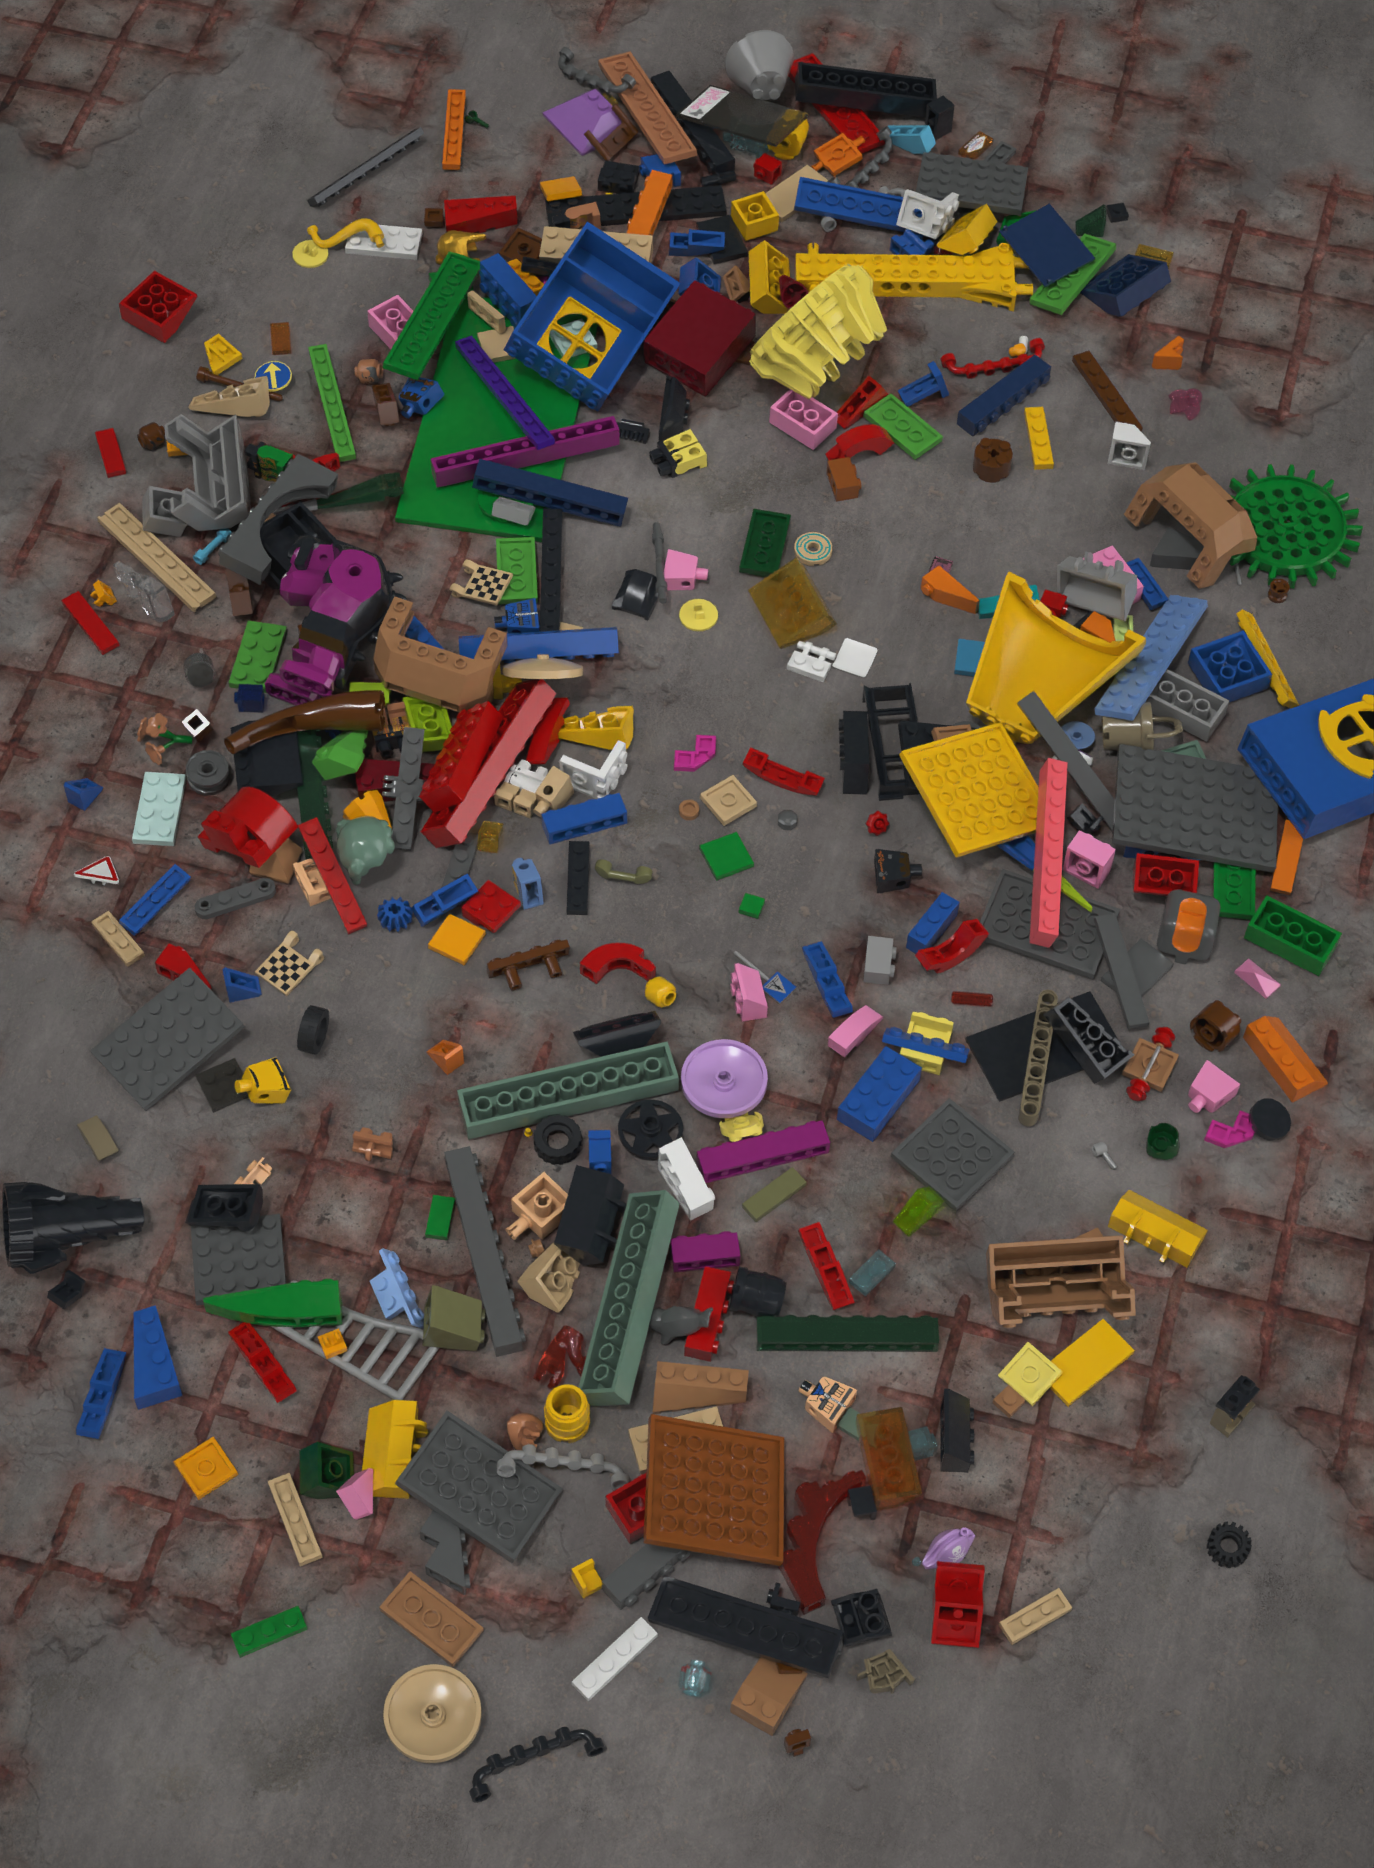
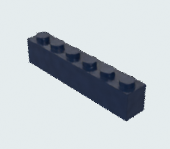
M1033 355L958 412L957 425L971 436L984 431L986 426L996 422L1002 414L1008 413L1014 405L1021 403L1026 396L1033 394L1042 384H1046L1051 377V366L1037 355Z

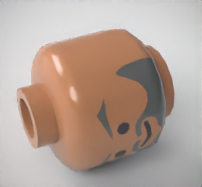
M362 359L359 361L358 366L355 367V376L363 384L378 383L380 378H383V365L376 359Z

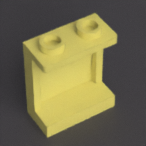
M912 1012L907 1033L916 1032L922 1034L925 1038H940L945 1043H949L954 1022L946 1018L929 1016L923 1012ZM901 1048L900 1055L922 1067V1071L940 1075L944 1058Z

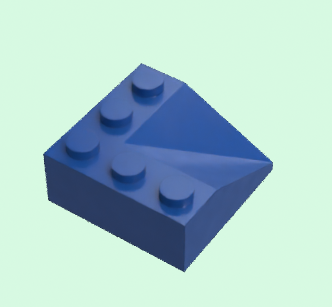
M1244 630L1192 648L1188 664L1201 685L1229 700V702L1269 688L1272 673Z

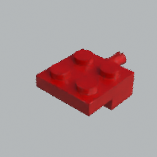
M488 880L462 906V916L476 926L482 925L492 933H495L521 906V901Z

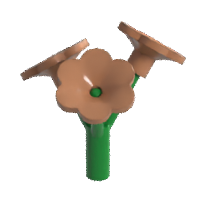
M157 713L155 717H151L149 720L144 717L141 720L137 733L138 742H141L145 735L153 738L160 736L171 739V741L163 746L159 745L156 747L150 742L145 744L147 754L152 762L157 763V765L162 764L161 754L174 743H192V736L175 735L167 730L165 726L167 718L161 713Z

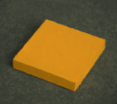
M574 176L540 182V188L548 202L582 196V190Z
M449 913L428 943V949L465 965L486 933L485 930Z
M214 1436L173 1461L198 1500L238 1476L237 1470Z

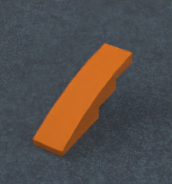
M1285 820L1277 854L1276 869L1273 873L1270 891L1290 895L1303 842L1302 836L1290 820Z

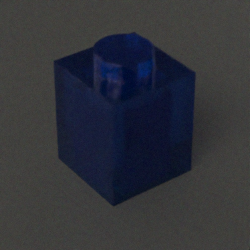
M239 684L238 692L234 693V703L238 704L239 712L263 713L265 701L263 685Z

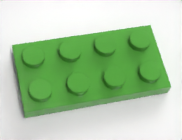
M891 393L864 411V418L870 423L886 429L894 443L914 460L942 442L943 436Z
M535 537L497 538V569L513 573V577L499 604H510L536 598V603H538Z
M248 620L229 680V688L267 693L265 682L270 673H275L286 637L287 626Z

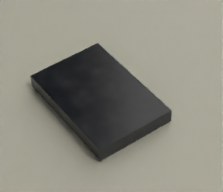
M731 215L696 222L697 230L725 232L724 250L709 253L713 264L748 256L747 248Z

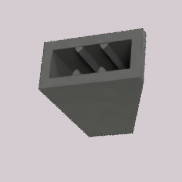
M1168 527L1152 553L1150 566L1190 570L1204 546L1197 539Z

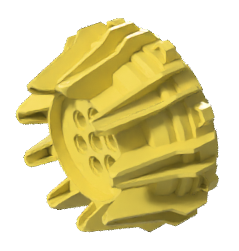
M847 264L841 267L796 303L757 341L750 351V365L761 378L773 379L807 399L816 397L819 394V387L826 382V379L835 382L840 377V372L833 358L842 365L850 360V356L860 360L865 355L860 341L864 344H869L873 340L879 341L883 338V333L887 331L873 293V279L862 266Z

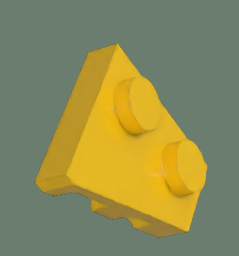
M220 334L204 342L212 374L219 375L243 359L242 353Z

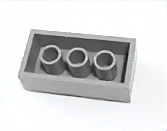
M1168 669L1146 700V702L1151 703L1152 714L1158 717H1172L1180 720L1183 730L1206 742L1226 715L1229 700Z

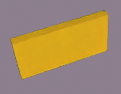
M1102 1319L1051 1360L1063 1373L1052 1384L1050 1389L1069 1407L1133 1355L1135 1350Z

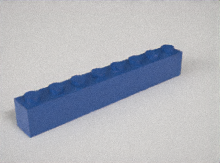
M617 627L507 633L508 646L501 660H504V663H512L516 659L537 658V654H549V658L563 656V659H575L577 655H583V658H594L595 654H602L603 657H613L614 653H619ZM484 635L458 636L459 654L474 659Z

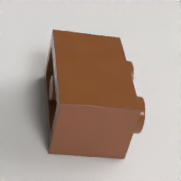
M850 457L827 461L826 474L836 502L858 498L859 490H861L860 478L856 477V466L851 463Z

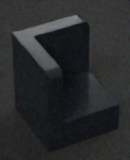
M871 1485L848 1489L847 1502L848 1506L852 1508L853 1516L870 1515V1520H875L877 1510Z

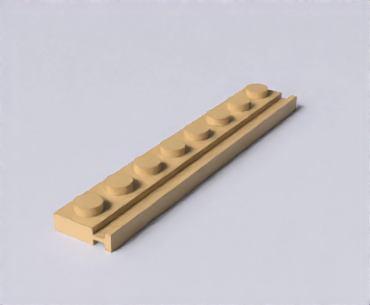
M121 503L106 511L102 517H97L98 522L193 612H196L197 608H202L216 598V593L154 534L144 531L143 524Z

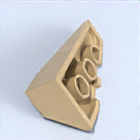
M267 376L247 379L243 381V385L234 387L232 384L219 393L214 390L193 397L189 409L227 415L236 414L243 417H261L266 414L270 405Z
M553 1243L529 1265L518 1279V1283L529 1298L555 1312H560L572 1296L573 1289L571 1288L574 1279H578L580 1263Z

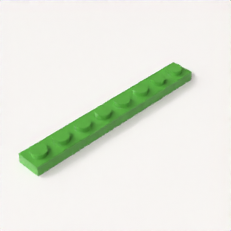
M327 344L308 347L334 451L339 454L340 462L356 459V454Z

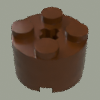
M981 439L975 448L973 471L979 475L981 480L996 483L1000 479L1008 477L1013 456L1010 443L999 439Z
M1215 1000L1204 1007L1191 1020L1190 1030H1194L1195 1035L1193 1037L1203 1048L1209 1051L1215 1049L1220 1052L1239 1034L1241 1018L1238 1014L1233 1013L1224 1006L1221 1001Z

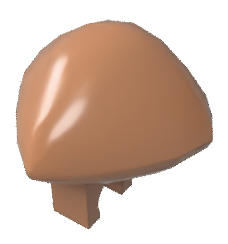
M518 1413L511 1416L507 1421V1433L514 1448L522 1450V1447L527 1444L534 1445L537 1448V1444H534V1442L544 1429L543 1422L538 1417L529 1413Z

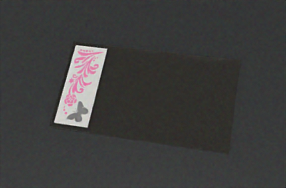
M709 85L679 111L676 116L677 118L776 147L809 117V113Z

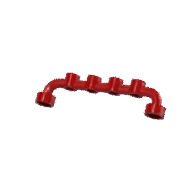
M1035 338L1029 342L1031 352L1034 353L1033 355L1041 358L1045 345L1041 338ZM953 353L943 355L940 361L942 367L948 368L953 374H966L968 379H972L980 371H984L986 376L994 374L995 369L1001 368L1004 373L1010 372L1013 366H1020L1033 355L1021 354L1017 358L1012 359L1004 357L1000 361L994 362L986 360L982 364L977 365L968 363L964 367L954 366L956 358Z

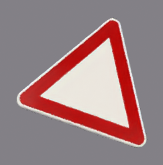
M109 856L74 872L75 877L90 879L93 884L96 881H101L102 885H105L106 882L119 883L117 873Z

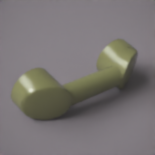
M597 860L595 864L596 872L605 879L612 878L634 882L635 884H644L651 880L653 871L645 866L638 867L636 874L611 870L612 864L607 860Z

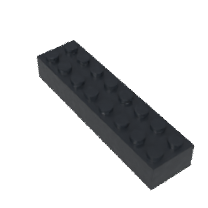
M798 62L795 76V101L802 103L807 102L926 118L927 104L937 99L936 79L804 62Z

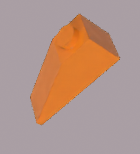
M937 566L922 577L921 590L932 600L973 614L978 612L980 600L941 566Z

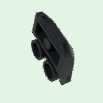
M637 569L626 571L622 585L613 601L612 609L631 613L648 621L659 597L655 586L657 577Z
M878 1589L852 1593L831 1600L839 1629L844 1631L843 1644L845 1647L874 1638L892 1636L890 1624Z

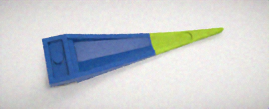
M1028 835L997 845L1034 872L1035 843ZM1062 876L1061 892L1092 912V906Z

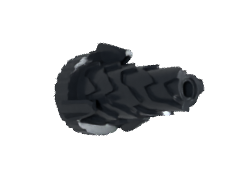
M33 1182L3 1184L2 1217L7 1265L11 1268H23L30 1274L67 1261L66 1254L61 1250L72 1246L86 1245L91 1241L108 1240L107 1237L136 1234L142 1231L144 1225L141 1198L120 1199V1196L96 1197L78 1195L77 1193L63 1192Z

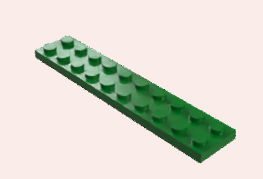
M448 252L384 360L383 369L415 380L419 379L466 298L467 293L478 277L481 261Z

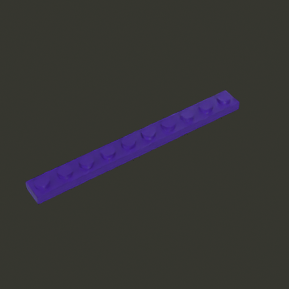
M473 336L455 341L457 350L536 449L540 450L555 444L552 434Z

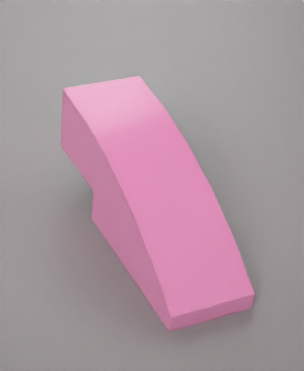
M865 1005L847 1018L829 1036L828 1046L843 1057H846L855 1046L858 1047L883 1019V1016Z

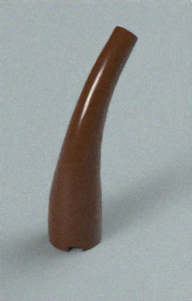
M382 690L344 692L295 705L246 725L224 738V744L231 754H235L264 739L295 731L328 729L383 731L385 726V717H383V707H385L384 692Z

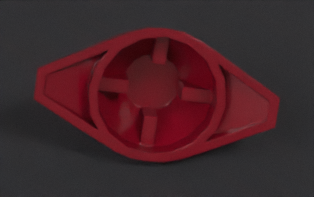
M784 274L779 277L782 302L788 309H791L808 294V290L803 284Z

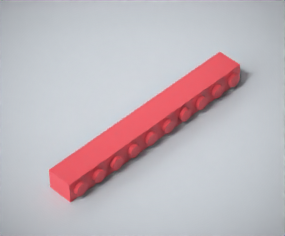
M1048 758L1039 771L1029 942L1050 948L1059 934L1068 762Z

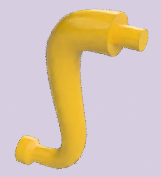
M367 218L353 221L326 240L320 239L316 225L307 228V232L311 235L313 242L321 248L334 247L362 231L367 232L370 241L375 242L378 248L384 246L382 241L384 233L375 221Z

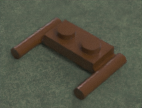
M617 104L611 109L622 123L601 143H599L590 130L584 133V136L605 161H609L639 132Z

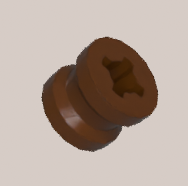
M1274 579L1268 591L1269 600L1274 603H1283L1290 589L1288 582L1283 579Z

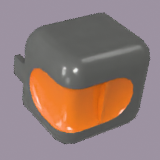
M1180 889L1170 891L1161 917L1157 938L1158 949L1165 953L1176 955L1175 962L1186 964L1188 958L1197 960L1208 959L1217 932L1221 909L1220 902L1212 896Z

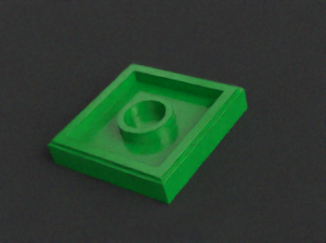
M737 832L699 845V850L716 881L754 867V862Z

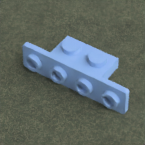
M382 1248L379 1250V1253L386 1266V1270L371 1279L370 1284L385 1318L391 1320L405 1310L411 1325L423 1329L424 1313L418 1308L415 1301L416 1295L407 1283L408 1277L399 1265L398 1255L394 1251Z

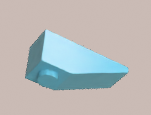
M888 125L892 132L890 134L892 144L913 154L929 153L936 144L929 125Z

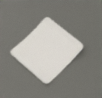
M846 638L832 666L865 677L876 656L877 648Z

